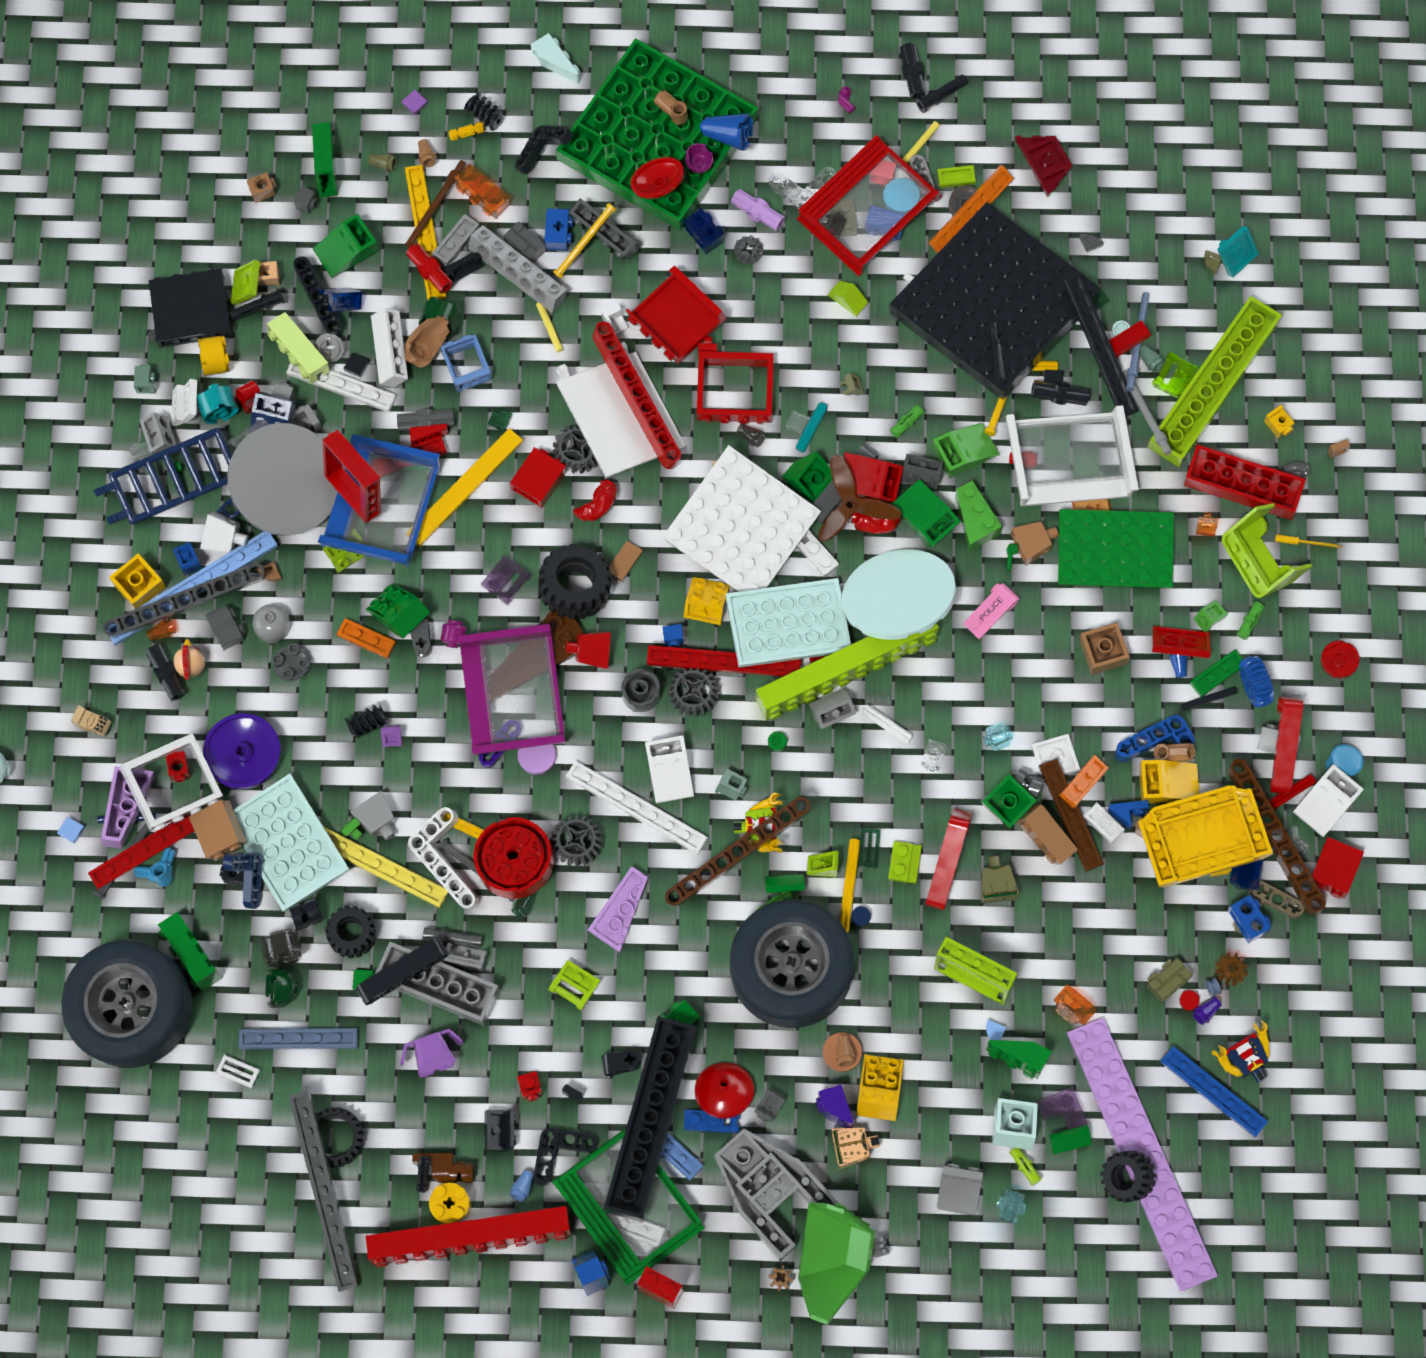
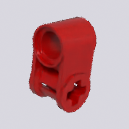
M253 380L235 390L236 402L242 405L246 414L252 413L255 393L260 392L258 385Z

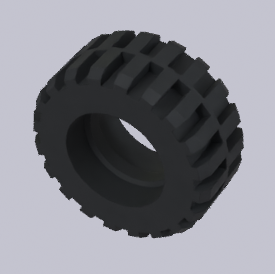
M570 544L569 547L563 545L559 547V551L554 549L550 552V556L545 557L539 572L538 593L542 597L543 604L545 606L549 605L548 610L552 613L556 611L559 617L568 616V619L574 620V617L585 619L586 615L591 617L595 615L596 610L600 611L603 608L604 603L607 602L609 597L612 572L609 571L610 566L608 562H604L605 558L601 554L597 555L595 549L591 548L589 550L585 545H581V547H577L576 544ZM565 572H580L590 579L592 587L584 592H570L558 583L557 578Z

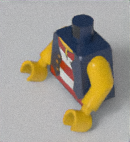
M1261 1020V1028H1258L1256 1023L1253 1024V1028L1258 1032L1257 1034L1256 1032L1250 1034L1228 1049L1218 1045L1220 1048L1219 1054L1212 1050V1055L1218 1058L1225 1072L1236 1077L1240 1076L1243 1079L1252 1074L1257 1083L1267 1078L1262 1067L1268 1063L1270 1044L1266 1032L1268 1026L1263 1020Z

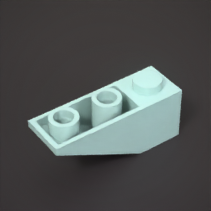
M548 33L531 44L532 54L541 66L576 83L580 82L579 68L575 64L572 65L569 55L566 51L560 49V44L555 37L552 38Z

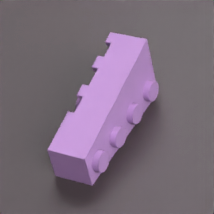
M115 766L101 841L104 847L122 849L140 809L120 767ZM136 769L132 771V774L144 799H146L155 780L154 772Z

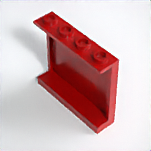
M674 265L669 269L671 273L669 278L632 312L628 308L626 312L629 315L627 318L633 326L638 325L640 327L639 331L646 338L649 336L652 339V344L658 350L662 348L665 351L663 354L668 360H674L678 364L698 346V343H701L727 318L724 312Z

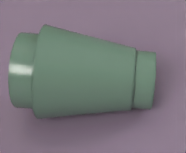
M1146 345L1141 347L1139 355L1148 370L1153 372L1159 371L1164 365L1163 357Z

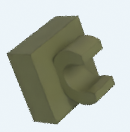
M853 373L844 375L845 380L840 383V386L848 387L843 392L844 395L855 394L859 396L864 393L859 376Z

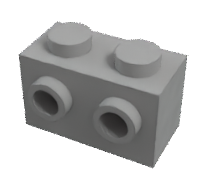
M844 689L809 704L813 718L821 729L856 714L852 700Z

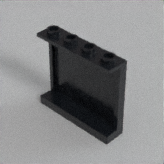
M212 268L204 272L193 271L190 274H174L171 277H156L153 280H148L155 336L159 348L196 343L201 338L215 336L233 337L225 292V276L222 269Z

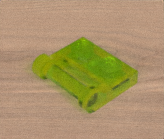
M1169 352L1160 373L1151 384L1155 388L1179 399L1195 376L1198 366ZM1172 364H1175L1178 367L1167 385L1163 381Z

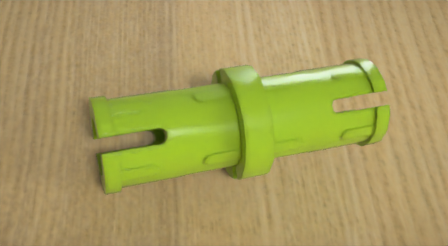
M1014 1148L1009 1152L1019 1166L1018 1170L1023 1172L1031 1186L1036 1185L1042 1180L1032 1166L1033 1162L1028 1160L1020 1148ZM1020 1159L1023 1160V1162L1025 1163V1165L1027 1166V1168L1029 1169V1171H1030L1031 1173L1028 1172V1170L1026 1169V1167L1024 1166V1164L1022 1163V1161H1021Z

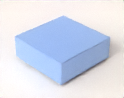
M67 817L57 834L75 844L85 827Z

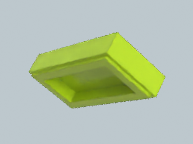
M974 165L937 169L939 188L976 185Z

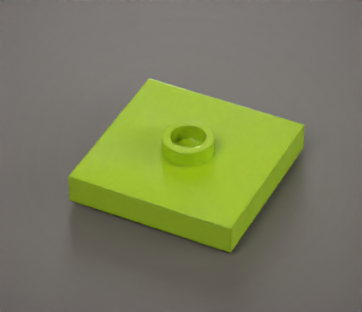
M253 260L234 270L231 304L238 305L256 296L260 261Z

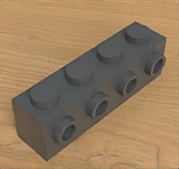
M581 198L569 212L574 216L573 221L578 225L582 226L584 224L588 227L587 232L601 215L600 212ZM608 219L593 236L596 237L598 235L602 239L600 242L607 248L613 247L616 250L614 253L622 260L624 257L630 260L641 246Z

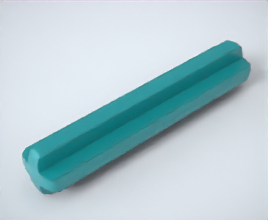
M818 403L796 444L797 451L805 452L827 410L826 404Z

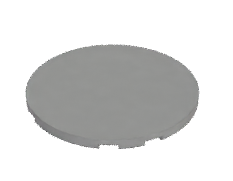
M270 424L253 431L237 446L229 463L227 482L230 496L236 509L239 510L250 524L270 534L290 536L312 530L321 524L332 512L338 492L324 477L323 439L317 434L294 424Z

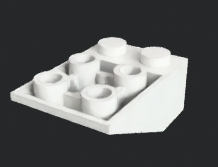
M683 735L645 742L656 803L694 797Z
M1333 764L1293 813L1324 837L1364 789Z

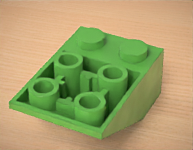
M982 423L953 430L933 439L932 449L939 461L943 462L942 467L949 479L999 456V452L990 436L984 433L985 427Z

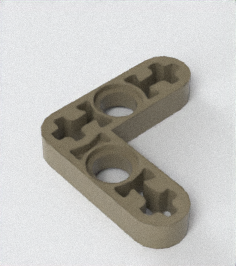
M1263 881L1255 882L1247 896L1251 895L1253 899L1255 898L1259 902L1260 907L1262 904H1265L1292 919L1299 918L1304 912L1301 901ZM1261 886V887H1263V890H1262V891L1265 892L1266 894H1268L1269 890H1270L1272 893L1269 895L1268 900H1267V899H1265L1267 895L1264 894V893H1261L1260 895H1258V894L1256 893L1257 890H1256L1255 888H1259V887ZM1274 895L1281 896L1283 899L1282 904H1274L1272 897ZM1286 901H1290L1288 903L1289 906H1287L1286 909H1284L1283 906L1285 905ZM1294 905H1297V906H1298V910H1299L1300 912L1296 911L1295 914L1292 913V912H1291V911H1292V908H1291V907H1294ZM1242 906V907H1241V911H1242L1243 913H1245V914L1251 913V912H1249V911L1246 910V907H1245V906ZM1233 921L1234 930L1237 933L1242 934L1239 928L1237 927L1236 923Z

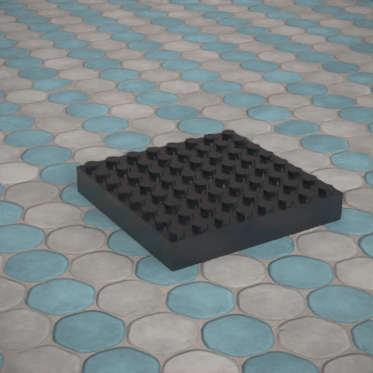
M986 202L889 304L890 314L1003 400L1078 321L1062 281L1080 274V272ZM1081 273L1094 304L1100 298V287ZM991 322H997L998 339H1000L1005 373V380L999 386H995L990 335Z

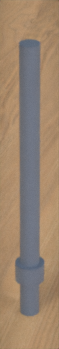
M1147 292L1142 293L1137 321L1142 320L1144 324L1150 295ZM1141 343L1133 347L1130 368L1127 369L1126 375L1128 378L1127 391L1134 390L1135 379L1138 377L1139 370L1137 366Z

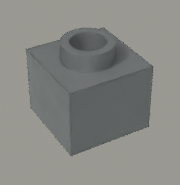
M301 186L294 204L297 210L310 214L311 210L316 208L318 199L315 191Z

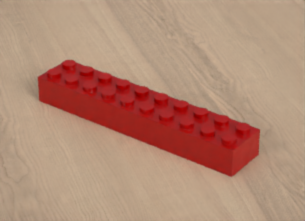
M563 1206L366 1235L365 1238L369 1262L372 1265H376V1268L388 1266V1263L396 1262V1265L407 1264L408 1260L416 1259V1262L427 1261L428 1257L436 1256V1259L447 1258L448 1254L456 1253V1256L467 1255L468 1251L476 1250V1253H483L488 1251L487 1248L493 1247L496 1250H503L508 1248L507 1245L515 1244L516 1247L527 1246V1242L535 1241L536 1244H544L548 1242L547 1239L555 1238L556 1241H564L568 1239V1236L572 1235L567 1207Z

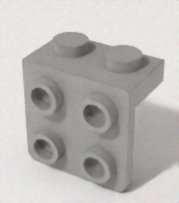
M955 1164L943 1166L937 1208L944 1211L975 1215L983 1173L973 1167H968L965 1170L959 1169L960 1166Z

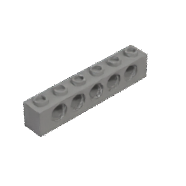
M482 225L471 234L468 249L473 253L478 252L483 261L535 301L539 302L548 311L553 313L564 303L567 292L566 288Z

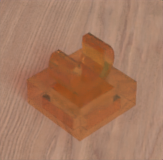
M1204 512V517H1198L1196 535L1215 536L1217 518H1212V513Z

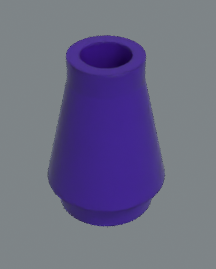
M1213 997L1211 1000L1196 1007L1193 1012L1194 1019L1201 1025L1209 1023L1217 1010L1222 1006L1220 1000Z

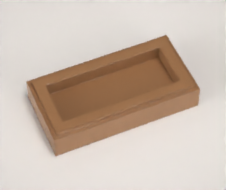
M626 541L610 564L609 571L612 572V577L623 582L643 553V550Z

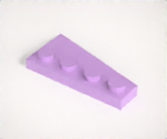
M631 866L587 931L620 953L648 877Z

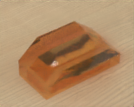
M1068 985L1054 999L1056 1003L1055 1011L1071 1025L1081 1023L1084 1026L1097 1012V1009L1090 1001Z

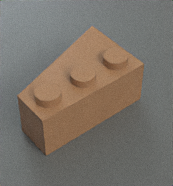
M1042 804L1032 805L1016 822L1033 840L1034 844L1046 854L1045 857L1051 864L1061 865L1078 850Z

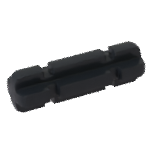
M428 1156L419 1157L416 1187L419 1193L427 1192L430 1163Z

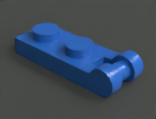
M685 1110L684 1131L738 1134L740 1115L727 1118L730 1119V1126H724V1119L710 1116L700 1110Z

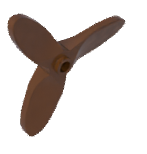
M838 454L831 458V475L842 502L822 524L818 534L819 541H828L839 533L855 512L887 520L896 519L902 515L901 511L890 503L860 497L857 494L853 473L846 460Z

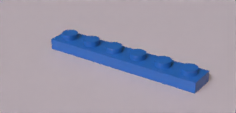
M1174 1046L1160 1061L1161 1064L1254 1138L1267 1124L1268 1121Z

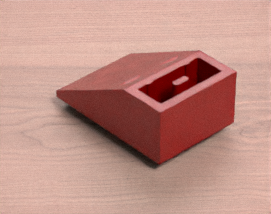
M844 452L843 458L853 473L859 496L887 503H893L896 500L904 466Z

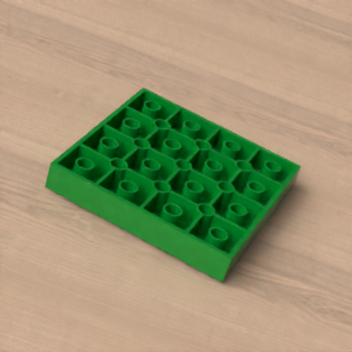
M635 38L570 129L573 132L572 139L567 144L559 145L556 149L557 160L680 231L736 151V148L704 136L700 130L701 121L706 117L750 114L749 117H752L754 125L758 119V107ZM665 90L677 101L685 103L688 114L686 123L681 125L675 124L668 114L654 104V99L660 91ZM695 143L705 144L707 150L713 154V165L710 170L704 173H694L686 165V152ZM662 157L675 158L681 162L684 168V177L678 187L671 193L663 197L647 199L639 197L633 192L631 188L632 176L645 163Z

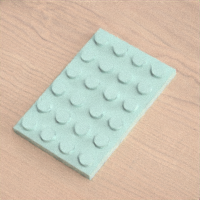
M838 578L726 593L725 595L739 668L826 656L851 645Z
M288 774L234 809V813L247 843L243 844L246 852L261 854L262 878L284 913L289 910L290 906L299 904L350 871L291 774Z

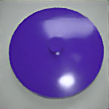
M241 713L225 717L212 727L204 742L203 756L217 782L231 789L244 790L261 785L273 775L281 758V745L277 733L266 720L256 715Z

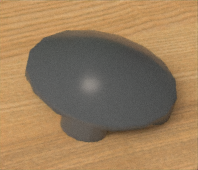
M295 643L281 648L272 658L275 673L286 681H295L302 678L310 667L308 652Z

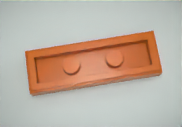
M346 618L336 634L337 637L386 659L389 658L396 645L395 640Z
M1096 755L1092 756L1059 796L1072 808H1075L1109 767Z

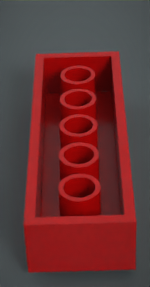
M1197 444L1183 486L1251 508L1274 503L1275 507L1268 513L1292 521L1306 479Z

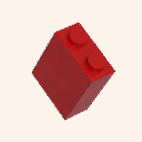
M534 447L510 481V488L543 508L567 473L565 463H560L558 458L550 457L549 453L544 449L539 450Z
M1327 837L1311 874L1319 890L1328 891L1335 898H1345L1364 852Z
M647 1266L637 1283L640 1292L675 1309L684 1292L683 1285Z

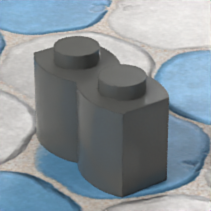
M224 605L205 615L223 650L244 641L242 635L245 632L241 625H236L233 620L237 617L232 608L228 609Z

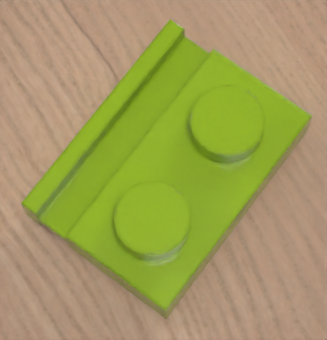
M894 841L888 876L889 881L916 884L922 845Z

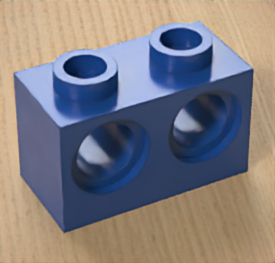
M1251 895L1234 903L1228 909L1229 914L1248 944L1269 933L1271 929L1269 918L1266 915L1263 916L1260 911L1259 902L1255 898L1253 899ZM1247 906L1251 913H1243L1241 907ZM1258 923L1261 926V930H1254L1251 924Z

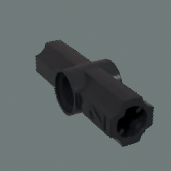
M905 43L900 46L903 77L907 82L910 98H921L925 96L922 65L918 60L915 44Z
M1034 380L1032 383L1031 397L1050 400L1059 405L1071 403L1086 406L1089 401L1090 390L1086 388L1073 387L1061 381L1049 383Z
M160 644L149 647L146 651L147 656L170 701L181 699L185 692L177 678L178 675L171 661L168 660Z

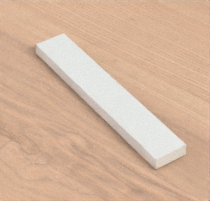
M290 363L286 372L287 375L310 383L308 379H303L300 375L299 368L297 366L294 367ZM331 370L324 376L322 373H319L317 375L318 380L312 383L315 386L388 413L396 399V394Z

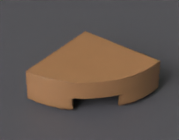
M274 562L262 566L264 568L265 580L272 582L282 580ZM257 568L259 575H261V570Z

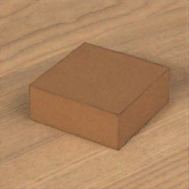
M1348 439L1329 446L1327 453L1330 459L1348 452L1350 447Z

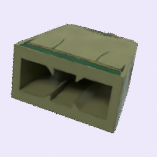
M999 856L989 857V868H983L981 873V904L1018 899L1019 891L1010 865L1001 866Z

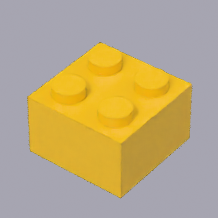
M139 553L109 576L115 588L134 609L144 605L166 588L162 579Z

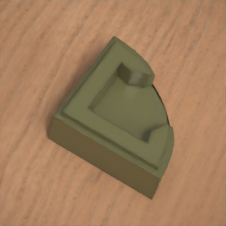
M1205 250L1204 263L1209 271L1217 274L1222 261L1219 254Z

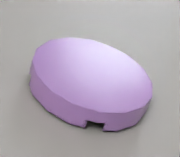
M540 736L530 737V738H528V739L540 738ZM553 744L522 748L517 753L520 766L527 773L533 775L546 773V771L554 766L556 760V751Z

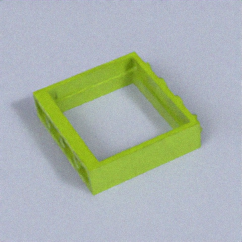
M945 937L938 950L934 970L1002 1005L1006 1003L1018 974L948 937ZM940 963L946 966L944 970L939 968ZM999 993L1003 995L1002 1000L997 998Z

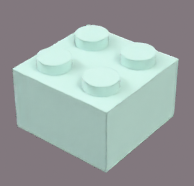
M998 1098L994 1109L992 1145L1032 1150L1036 1139L1038 1104Z

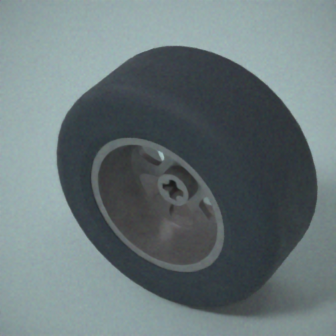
M781 900L767 904L756 910L743 922L733 939L730 951V974L736 995L750 1013L768 1024L783 1028H800L818 1023L831 1015L840 1006L852 982L854 954L846 930L830 912L811 902ZM782 940H787L789 942V950L781 953L775 947V944ZM799 941H803L811 947L805 954L796 951ZM767 956L778 959V966L776 968H766ZM816 959L818 961L816 972L805 968L807 960ZM788 961L795 962V967L788 965ZM778 974H783L787 977L784 987H780L773 982V978ZM803 975L808 980V984L801 988H796L794 978Z
M118 940L94 948L84 955L73 967L67 977L62 993V1017L70 1037L86 1054L111 1066L136 1068L160 1060L177 1046L189 1025L192 1012V996L186 976L169 956L143 942ZM131 978L130 990L122 991L119 984L120 980ZM142 985H146L150 995L140 999L137 991ZM108 989H112L116 993L113 1002L103 1001V997ZM150 1006L149 1016L145 1020L138 1015L140 1007ZM114 1009L117 1017L112 1023H108L104 1013ZM131 1017L135 1024L134 1028L123 1030L122 1023L124 1018Z

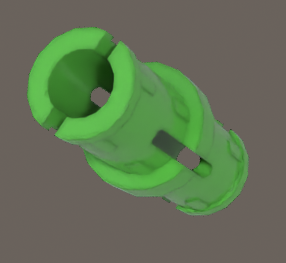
M915 405L910 412L903 415L901 420L890 429L891 434L899 438L908 428L914 426L913 423L924 414V410L919 405Z
M1259 602L1253 603L1249 613L1244 616V622L1237 632L1239 638L1243 640L1248 639L1252 629L1257 626V620L1265 608L1263 604Z

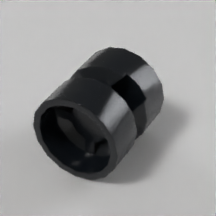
M315 898L305 901L304 905L296 904L289 907L297 931L307 928L309 923L315 925L323 922Z

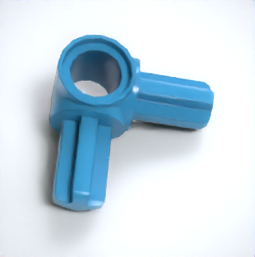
M166 848L160 862L153 864L151 867H135L134 876L147 878L161 887L168 886L173 880L171 874L173 867L171 864L175 856V850Z

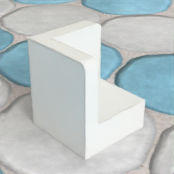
M619 304L601 311L603 321L608 322L612 326L616 335L628 330V325L622 316Z

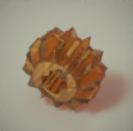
M1230 953L1226 954V958L1220 956V962L1215 964L1219 968L1215 970V974L1221 975L1218 978L1219 981L1226 980V986H1228L1230 981L1233 986L1237 985V981L1243 983V977L1248 975L1244 971L1248 969V965L1242 964L1245 961L1244 958L1237 959V953H1235L1233 958ZM1230 966H1233V967H1234V969H1233L1234 972H1233V973H1230V972H1229V970H1230L1229 967H1230Z

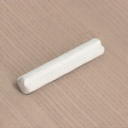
M866 705L863 708L862 714L904 743L908 744L911 741L913 735L870 705Z

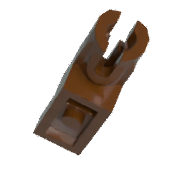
M453 1153L412 1154V1162L417 1167L420 1156H428L430 1158L429 1165H432V1178L438 1183H457L460 1175H462L464 1183L474 1182V1164L462 1161L454 1163Z

